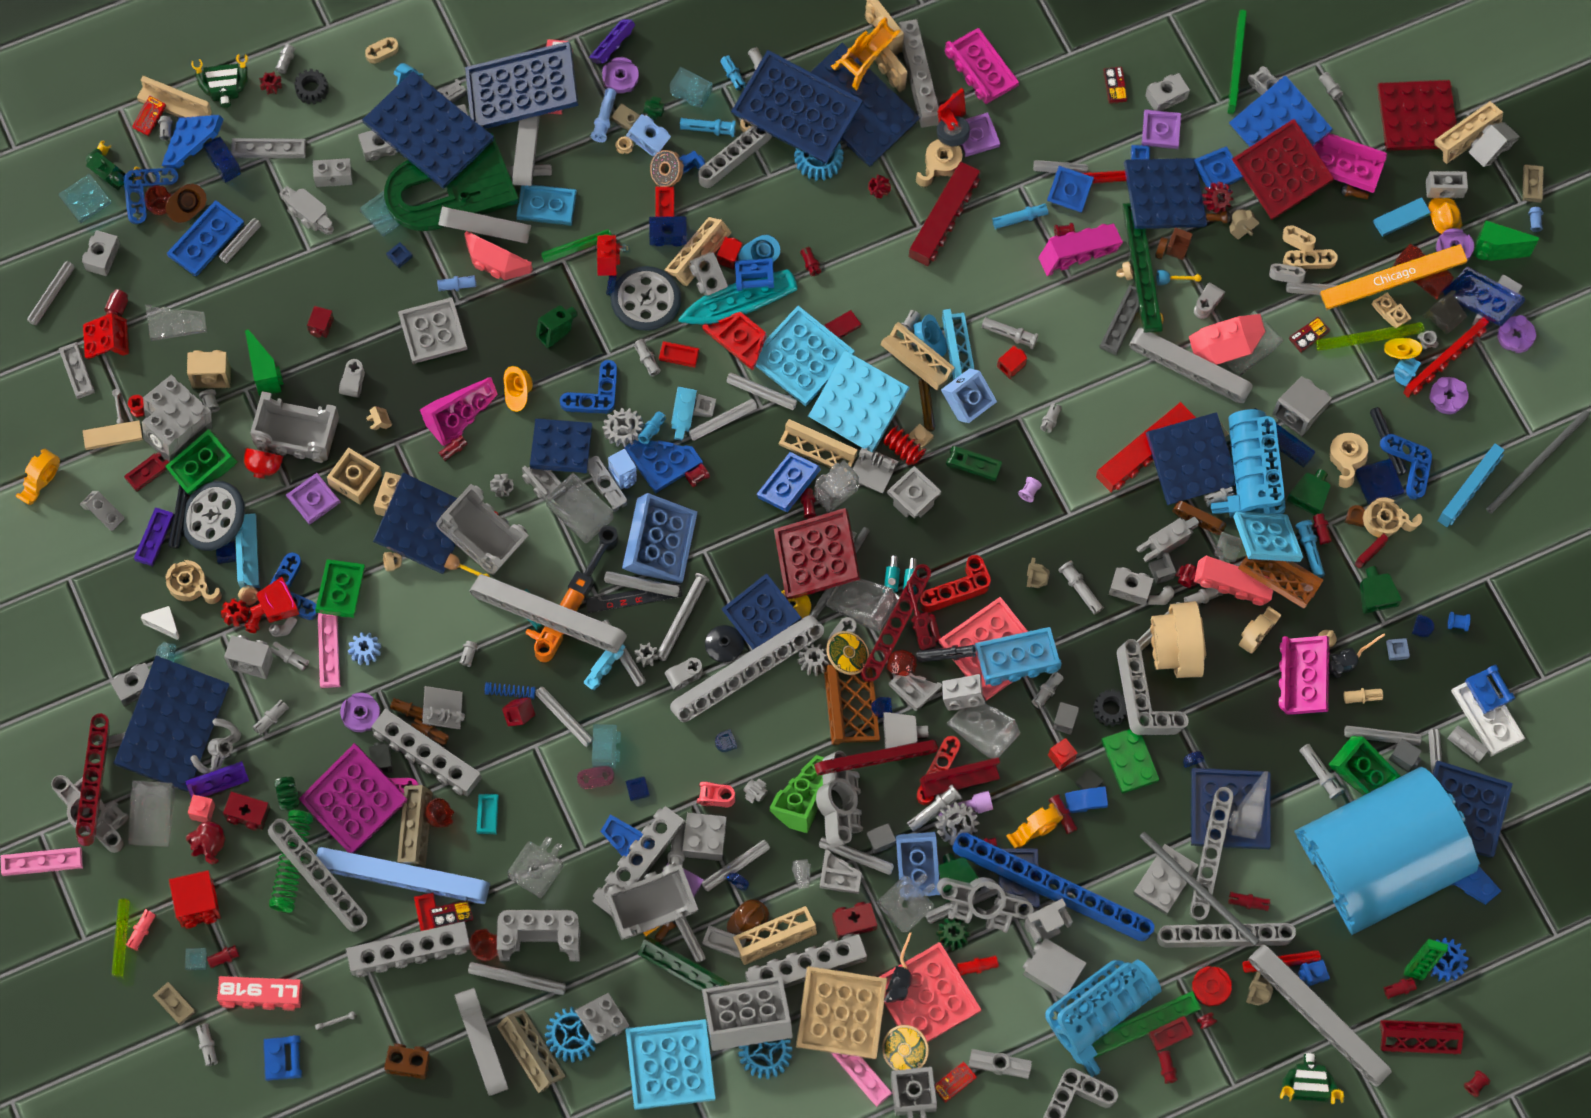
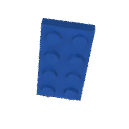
M215 200L167 252V256L197 277L245 223L241 218Z

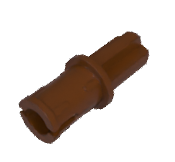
M395 697L393 698L390 706L391 710L403 713L406 717L412 716L423 720V708L413 705V702L407 703Z
M418 718L414 720L416 724L412 723L411 725L441 745H445L448 742L449 736L437 730L434 725L422 724L423 722Z

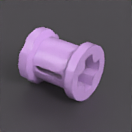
M1028 477L1024 488L1018 492L1019 497L1027 502H1033L1034 495L1041 488L1042 484L1038 480Z

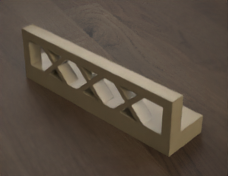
M423 785L404 787V795L409 800L402 808L397 862L426 868L433 792Z
M524 1009L507 1015L497 1025L538 1093L545 1091L551 1084L566 1077ZM520 1017L524 1026L519 1024L516 1018ZM527 1034L533 1037L535 1043L528 1039ZM538 1051L543 1053L545 1059L540 1058ZM548 1068L552 1069L557 1076L552 1077Z

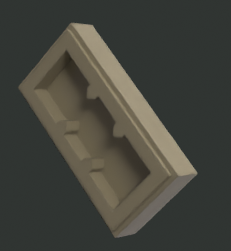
M621 104L611 116V120L629 131L640 115Z

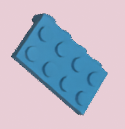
M1050 627L975 643L985 685L991 684V686L1001 684L1002 681L1007 680L1014 682L1025 676L1033 678L1043 672L1048 674L1055 673L1062 665Z

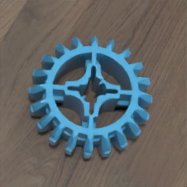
M840 143L833 153L834 159L829 164H825L810 155L805 159L804 155L806 153L797 148V151L794 153L795 164H798L797 169L802 170V175L808 174L809 179L812 176L815 177L816 181L818 177H821L824 181L826 176L831 179L832 173L837 175L838 169L842 168L844 161V152L841 149Z
M570 1008V1013H567L566 1009H562L563 1015L561 1016L556 1012L557 1020L550 1018L549 1021L552 1025L546 1026V1029L550 1031L545 1033V1038L549 1039L546 1041L547 1046L553 1045L550 1048V1052L557 1051V1058L563 1054V1061H567L568 1056L571 1057V1062H575V1056H578L579 1061H582V1054L589 1057L588 1049L595 1051V1047L592 1044L596 1043L590 1033L588 1040H585L580 1034L584 1024L577 1013H574V1008ZM569 1020H577L575 1024L571 1026L563 1024L564 1022ZM558 1029L565 1035L562 1045L556 1040ZM576 1031V1036L578 1037L572 1036L569 1038V1032L573 1033ZM572 1044H578L581 1046L577 1049H567Z
M782 1039L776 1040L778 1043H758L759 1048L750 1055L748 1052L750 1045L739 1046L743 1051L738 1052V1056L744 1057L740 1060V1063H747L744 1067L745 1071L752 1068V1076L759 1072L758 1078L760 1079L762 1078V1073L766 1074V1079H770V1073L777 1077V1069L783 1073V1066L788 1067L790 1063L787 1060L792 1059V1055L788 1052L793 1051V1047L787 1046L791 1043V1040ZM762 1045L764 1048L770 1049L769 1058L767 1055L761 1054ZM782 1048V1056L774 1064L772 1055ZM753 1060H763L768 1066H760Z

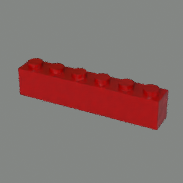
M1181 402L1178 403L1099 468L1096 478L1111 493L1115 489L1120 490L1126 484V480L1129 478L1133 479L1139 474V470L1143 466L1146 468L1153 462L1146 432L1196 417Z

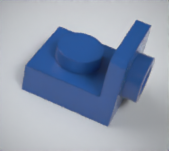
M1323 960L1310 964L1304 963L1298 971L1300 979L1307 986L1330 979Z

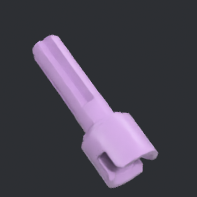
M989 791L974 794L972 799L957 803L959 807L962 803L967 807L970 806L978 814L993 809Z

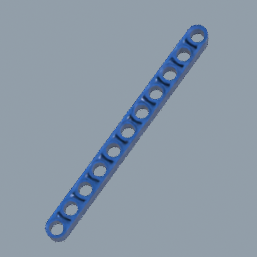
M961 833L953 843V851L958 856L1055 902L1063 898L1066 907L1138 941L1148 940L1154 931V923L1150 919L971 834ZM959 842L966 843L967 847H962ZM977 850L983 851L985 856L979 855ZM995 859L1002 860L1003 864H998ZM1013 867L1019 868L1021 873L1015 872ZM1031 876L1038 877L1039 881H1034ZM1049 884L1055 885L1057 890L1051 889ZM1067 893L1074 894L1075 898H1070ZM1085 901L1091 902L1093 907L1087 906ZM1103 910L1110 911L1111 916L1106 915ZM1121 918L1127 919L1129 924L1123 923ZM1140 927L1146 928L1148 933L1142 932Z

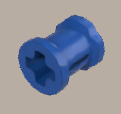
M1450 612L1448 629L1459 628L1468 631L1470 614L1463 616Z

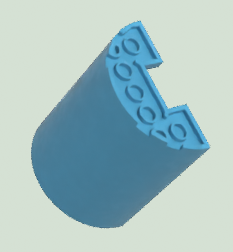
M1419 767L1294 831L1312 865L1318 866L1333 893L1334 898L1332 901L1351 935L1478 870L1480 862L1476 856L1472 838L1465 827L1464 822L1466 820L1463 813L1457 811L1453 796L1450 793H1446L1439 781L1426 768Z

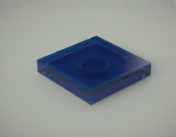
M1390 458L1358 468L1355 471L1356 478L1368 505L1378 498H1392L1404 493Z

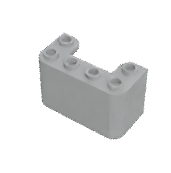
M262 392L250 432L257 449L260 451H275L280 455L291 454L299 459L310 458L319 463L328 460L339 420L337 407L327 405L326 409L323 410L319 406L317 410L283 403L280 398L276 401L271 398V393Z
M470 484L443 513L436 525L441 532L485 571L494 575L529 535L526 533L527 530L520 524L508 525L509 522L503 516L499 517L490 504L483 502V491L478 486Z
M676 863L665 866L663 868L664 871L658 875L656 872L645 875V879L638 882L637 879L626 882V887H620L617 884L608 888L604 896L621 940L644 933L698 911L682 865L676 866Z
M505 910L501 912L498 917L497 928L499 961H510L512 953L520 951V942H558L560 952L567 953L570 961H580V926L577 914L570 910Z

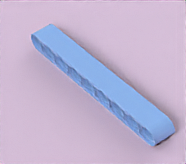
M323 847L318 848L316 855L332 874L425 893H434L439 896L479 904L486 903L490 887L489 882L480 879Z

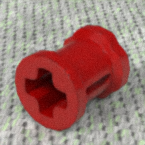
M140 395L131 396L128 400L131 414L137 418L143 417L145 415L143 397Z

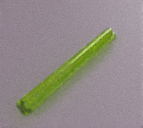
M1422 322L1401 325L1398 328L1390 327L1320 339L1316 341L1315 345L1316 349L1321 351L1423 333L1424 325Z

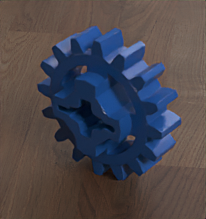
M1443 938L1442 943L1448 944V949L1433 967L1431 976L1438 975V981L1443 977L1446 982H1449L1451 977L1455 981L1458 975L1462 976L1464 974L1463 970L1468 967L1464 963L1468 961V957L1463 956L1466 949L1460 950L1461 943L1454 945V939L1447 942V939ZM1456 964H1458L1457 969L1452 971V966H1456Z

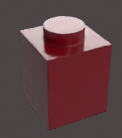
M314 306L307 324L308 332L312 336L327 338L334 320L332 310Z

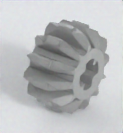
M811 643L810 649L806 646L803 648V651L799 652L800 659H798V664L802 665L801 671L807 670L808 676L811 672L818 676V671L824 674L825 668L830 665L827 648L821 650V644H818L816 648ZM812 657H815V659L817 660V662H813V659H811V658H812Z

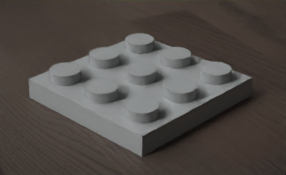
M452 297L398 311L413 364L467 350Z

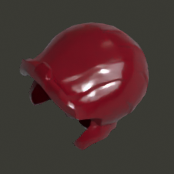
M208 821L203 822L196 830L186 836V841L191 845V850H193L191 856L197 857L200 854H204L205 860L209 864L214 865L219 862L215 857L225 843V834L219 824Z

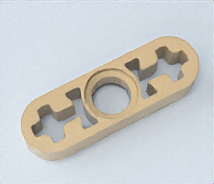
M1329 249L1312 250L1309 252L1302 250L1288 251L1284 256L1283 264L1302 269H1329L1335 266L1338 256L1335 251ZM1312 256L1315 258V262L1308 263L1305 257ZM1326 256H1329V258L1332 259L1331 262H1328V260L1325 259ZM1290 257H1293L1294 263H1291Z

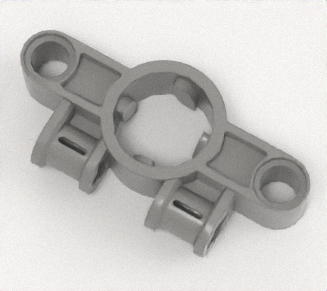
M836 751L824 757L822 761L845 757L846 754L842 751ZM846 770L823 775V785L816 794L817 806L825 816L826 842L832 848H837L850 842L852 833L863 831L860 823L862 811L856 809L858 804L857 795L861 793V789L858 786L860 773ZM831 790H836L842 798V809H839L834 804Z
M58 775L53 778L51 786L56 795L67 806L68 820L76 830L77 819L74 820V815L77 808H79L83 777L73 785L67 777ZM61 783H66L64 789H57ZM89 795L86 797V799L92 800L95 798V796ZM100 800L99 810H101L98 818L95 837L108 851L116 853L121 851L124 845L121 836L116 830L127 821L129 815L121 811L116 801L111 802L105 807L102 800ZM83 832L82 834L89 835L90 833ZM112 838L118 839L116 844L109 845V841Z
M942 878L937 884V890L942 897L952 901L948 914L949 919L957 918L964 920L965 923H969L974 914L979 918L987 919L986 928H996L1007 933L1013 916L1026 919L1034 910L1033 905L1026 898L1005 893L990 878H978L971 883ZM946 885H952V889L949 892H943V888ZM983 886L987 888L995 887L998 892V898L994 902L995 905L986 911L978 907L975 909L972 904V900L975 899V891ZM1027 904L1026 910L1019 912L1020 905Z

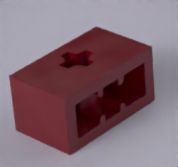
M231 792L223 815L227 819L226 821L231 824L238 825V823H241L250 830H263L271 808L268 802ZM247 810L250 811V813H246L245 815H243V813H242V812H247Z
M860 902L855 904L853 908L841 907L832 913V921L838 940H842V937L848 934H854L855 936L877 930V922L871 903ZM851 917L857 919V923H854V921L851 920Z

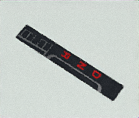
M680 583L671 584L679 586L680 591L678 597H682L683 595ZM633 590L587 598L586 605L588 613L678 597L644 590Z

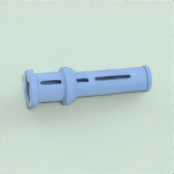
M610 88L605 90L600 113L594 121L595 128L590 135L596 142H605L607 140L606 133L607 129L610 128L609 118L617 94L615 90Z

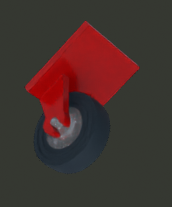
M962 88L952 94L950 99L938 109L939 124L937 126V136L939 141L947 146H959L965 143L970 135L969 124L962 118L966 114L965 95Z

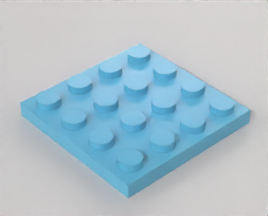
M797 306L765 340L756 367L806 407L826 385L844 351L853 355L855 351L801 307Z
M844 351L808 417L864 449L868 448V451L874 453L910 387L855 355Z
M706 1019L626 1029L635 1110L715 1100Z

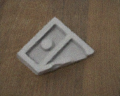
M825 850L819 888L859 894L862 873L850 867L844 860H840L831 854L829 850Z

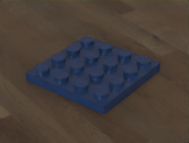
M1195 158L1129 159L1124 161L1135 229L1195 228L1207 225L1197 166L1194 162Z
M1217 412L1146 432L1167 505L1216 492L1221 488L1226 489L1236 486L1233 463Z
M402 473L373 542L443 574L446 569L444 566L450 553L452 554L456 544L439 530L436 523L457 498L406 473Z
M1437 760L1432 775L1439 781L1446 793H1450L1453 796L1457 811L1463 813L1466 820L1464 824L1472 838L1475 852L1493 858L1513 783Z
M1192 768L1191 846H1204L1215 792L1221 787H1227L1233 793V800L1223 847L1269 850L1271 848L1270 772ZM1221 791L1218 797L1222 802H1226L1229 799V794L1226 791ZM1217 810L1214 813V817L1216 820L1222 821L1225 818V814L1223 811ZM1213 829L1210 832V836L1212 839L1218 840L1221 837V833L1219 830Z

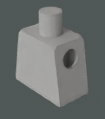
M884 713L885 749L917 743V738L928 737V726H916L915 716Z

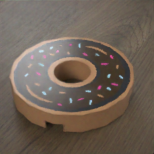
M662 150L652 159L650 173L654 182L661 187H672L682 177L683 163L680 161V156L674 151ZM667 164L669 165L668 173L665 172V166Z

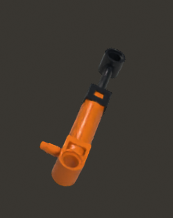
M607 525L599 530L600 546L584 574L576 571L568 585V591L560 603L561 606L577 612L582 601L587 599L594 586V579L591 578L593 571L605 550H612L618 544L616 528ZM606 535L613 537L611 540L604 539ZM546 626L541 634L534 630H526L527 635L537 640L534 645L537 660L549 662L563 641L564 633ZM543 647L549 649L546 653H541L539 650Z

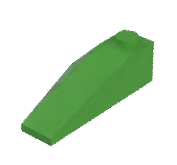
M816 755L803 767L801 773L795 779L792 778L784 790H780L776 794L769 808L770 812L790 829L808 833L818 810L816 794L823 785V775L816 774L814 765L821 762L824 757Z

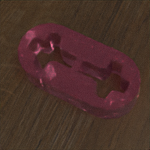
M608 766L584 769L577 775L578 785L583 789L607 786L614 780L613 769ZM603 772H607L609 775L607 780L599 776H602ZM584 775H587L588 778H593L589 779V783H585L582 780Z

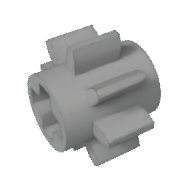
M495 474V478L490 481V491L496 492V497L509 496V492L514 489L513 479H508V474Z
M650 642L644 646L640 644V650H635V655L638 656L636 663L641 662L643 668L649 664L653 666V660H658V655L654 654L657 652V647L652 648Z
M751 779L743 790L747 793L745 799L752 804L755 800L760 803L768 792L765 789L766 783L761 779L757 781Z

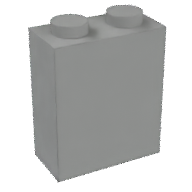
M1045 938L1043 942H1038L1033 950L1035 952L1032 959L1028 958L1023 965L1025 969L1023 975L1057 997L1062 998L1070 992L1085 968L1086 962Z

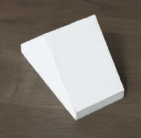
M169 606L142 614L141 620L144 625L176 640L179 639L178 630Z

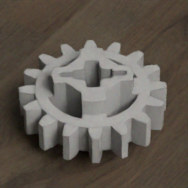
M621 408L620 412L614 410L613 416L607 415L609 420L603 421L605 426L602 428L605 438L609 439L610 444L615 442L618 447L620 443H623V446L626 447L628 442L633 445L634 439L639 441L638 435L643 431L644 424L642 417L638 416L637 411L632 413L629 408L625 412Z
M954 802V807L952 808L948 804V810L941 809L940 811L943 815L936 817L940 821V823L935 824L939 829L937 833L939 836H942L941 838L944 842L948 841L950 845H953L957 836L961 833L972 835V832H978L976 827H974L979 824L977 819H975L978 816L970 806L967 807L964 803L959 807L957 802ZM966 815L969 818V823L966 822ZM945 825L949 827V833L946 832Z

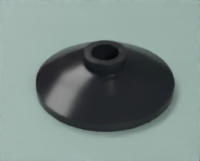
M727 625L713 628L705 639V648L708 655L718 662L725 663L735 660L742 653L744 646L743 637L739 631ZM726 639L728 643L722 644L721 640Z

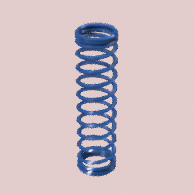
M486 682L485 684V695H489V693L493 695L495 691L496 696L500 692V696H502L504 693L506 697L509 692L510 697H512L513 693L515 698L517 697V694L519 698L522 697V694L523 697L526 698L527 693L529 697V686L527 687L526 695L524 696V686L522 687V692L520 695V686L518 685L517 693L515 696V685H513L512 693L510 695V684L508 685L507 694L505 690V684L503 687L502 694L501 684H499L497 694L496 683L494 684L493 692L491 690V683L490 685L489 682ZM531 687V699L535 698L536 687Z

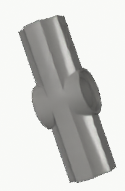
M972 1049L969 1067L991 1071L997 1075L1006 1074L1028 1079L1032 1061L1010 1057L1004 1053L995 1054ZM1002 1060L1005 1063V1067L998 1068L995 1065V1061Z

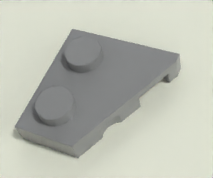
M904 670L889 682V686L915 711L920 709L942 689L941 683L937 682L936 684L927 681L924 677L914 676L912 673Z

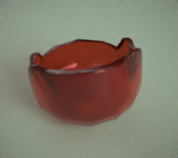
M152 186L145 193V205L151 213L164 215L166 214L167 200L172 194L164 186Z
M896 650L890 654L886 667L893 674L908 676L912 670L915 672L917 659L909 651Z
M435 798L427 804L425 809L426 821L432 827L445 828L454 823L452 820L454 811L445 799Z
M480 929L472 934L470 951L473 956L481 961L493 960L498 955L497 935L492 934L488 929Z

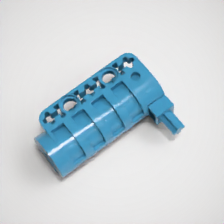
M1249 409L1235 412L1228 417L1237 495L1227 496L1228 502L1211 503L1212 515L1229 513L1230 518H1233L1236 511L1283 514L1286 506L1276 422L1272 417L1266 416V413L1261 410ZM1268 439H1271V444H1267ZM1273 452V458H1269V453ZM1270 463H1274V469L1270 468ZM1274 474L1275 479L1272 480L1271 475ZM1273 488H1277V493H1273ZM1274 506H1280L1279 510H1275Z
M1112 960L1046 1010L1045 1018L1058 1040L1071 1053L1076 1063L1083 1064L1090 1076L1093 1077L1098 1075L1101 1069L1093 1058L1097 1053L1092 1044L1159 994L1161 986L1154 973L1142 961L1135 960L1133 963H1124L1120 960ZM1104 975L1105 979L1098 983V978ZM1073 998L1075 1001L1067 1006V1001ZM1053 1012H1059L1057 1019H1052L1054 1017Z

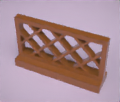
M1246 556L1238 567L1239 570L1304 609L1312 597L1315 596L1323 582V579L1293 561L1248 559V556Z
M828 665L825 669L824 677L831 744L878 742L880 736L874 682L863 683L855 674L849 675L851 678L844 683L839 679L838 672L840 671L833 665ZM867 668L865 672H867L868 678H873L872 668ZM852 679L861 685L857 692H854L847 686ZM844 688L853 695L848 702L841 697V692ZM863 688L870 693V698L867 701L858 695ZM854 698L863 704L858 711L849 704ZM865 706L872 712L869 720L860 713ZM846 707L855 714L850 720L843 716V710ZM856 716L865 722L861 729H858L851 723ZM848 725L857 732L854 737H845V728ZM868 725L874 730V736H867L862 730Z

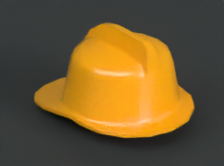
M1433 198L1428 206L1431 212L1430 216L1435 229L1440 234L1448 229L1461 228V213L1455 201L1451 198Z
M515 366L508 367L505 370L504 387L505 401L508 408L518 412L527 403L528 393L532 389L533 381L526 370H521Z

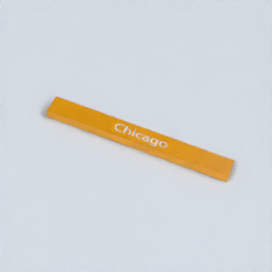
M1461 244L1323 290L1320 292L1326 310L1459 266L1467 263L1468 260Z

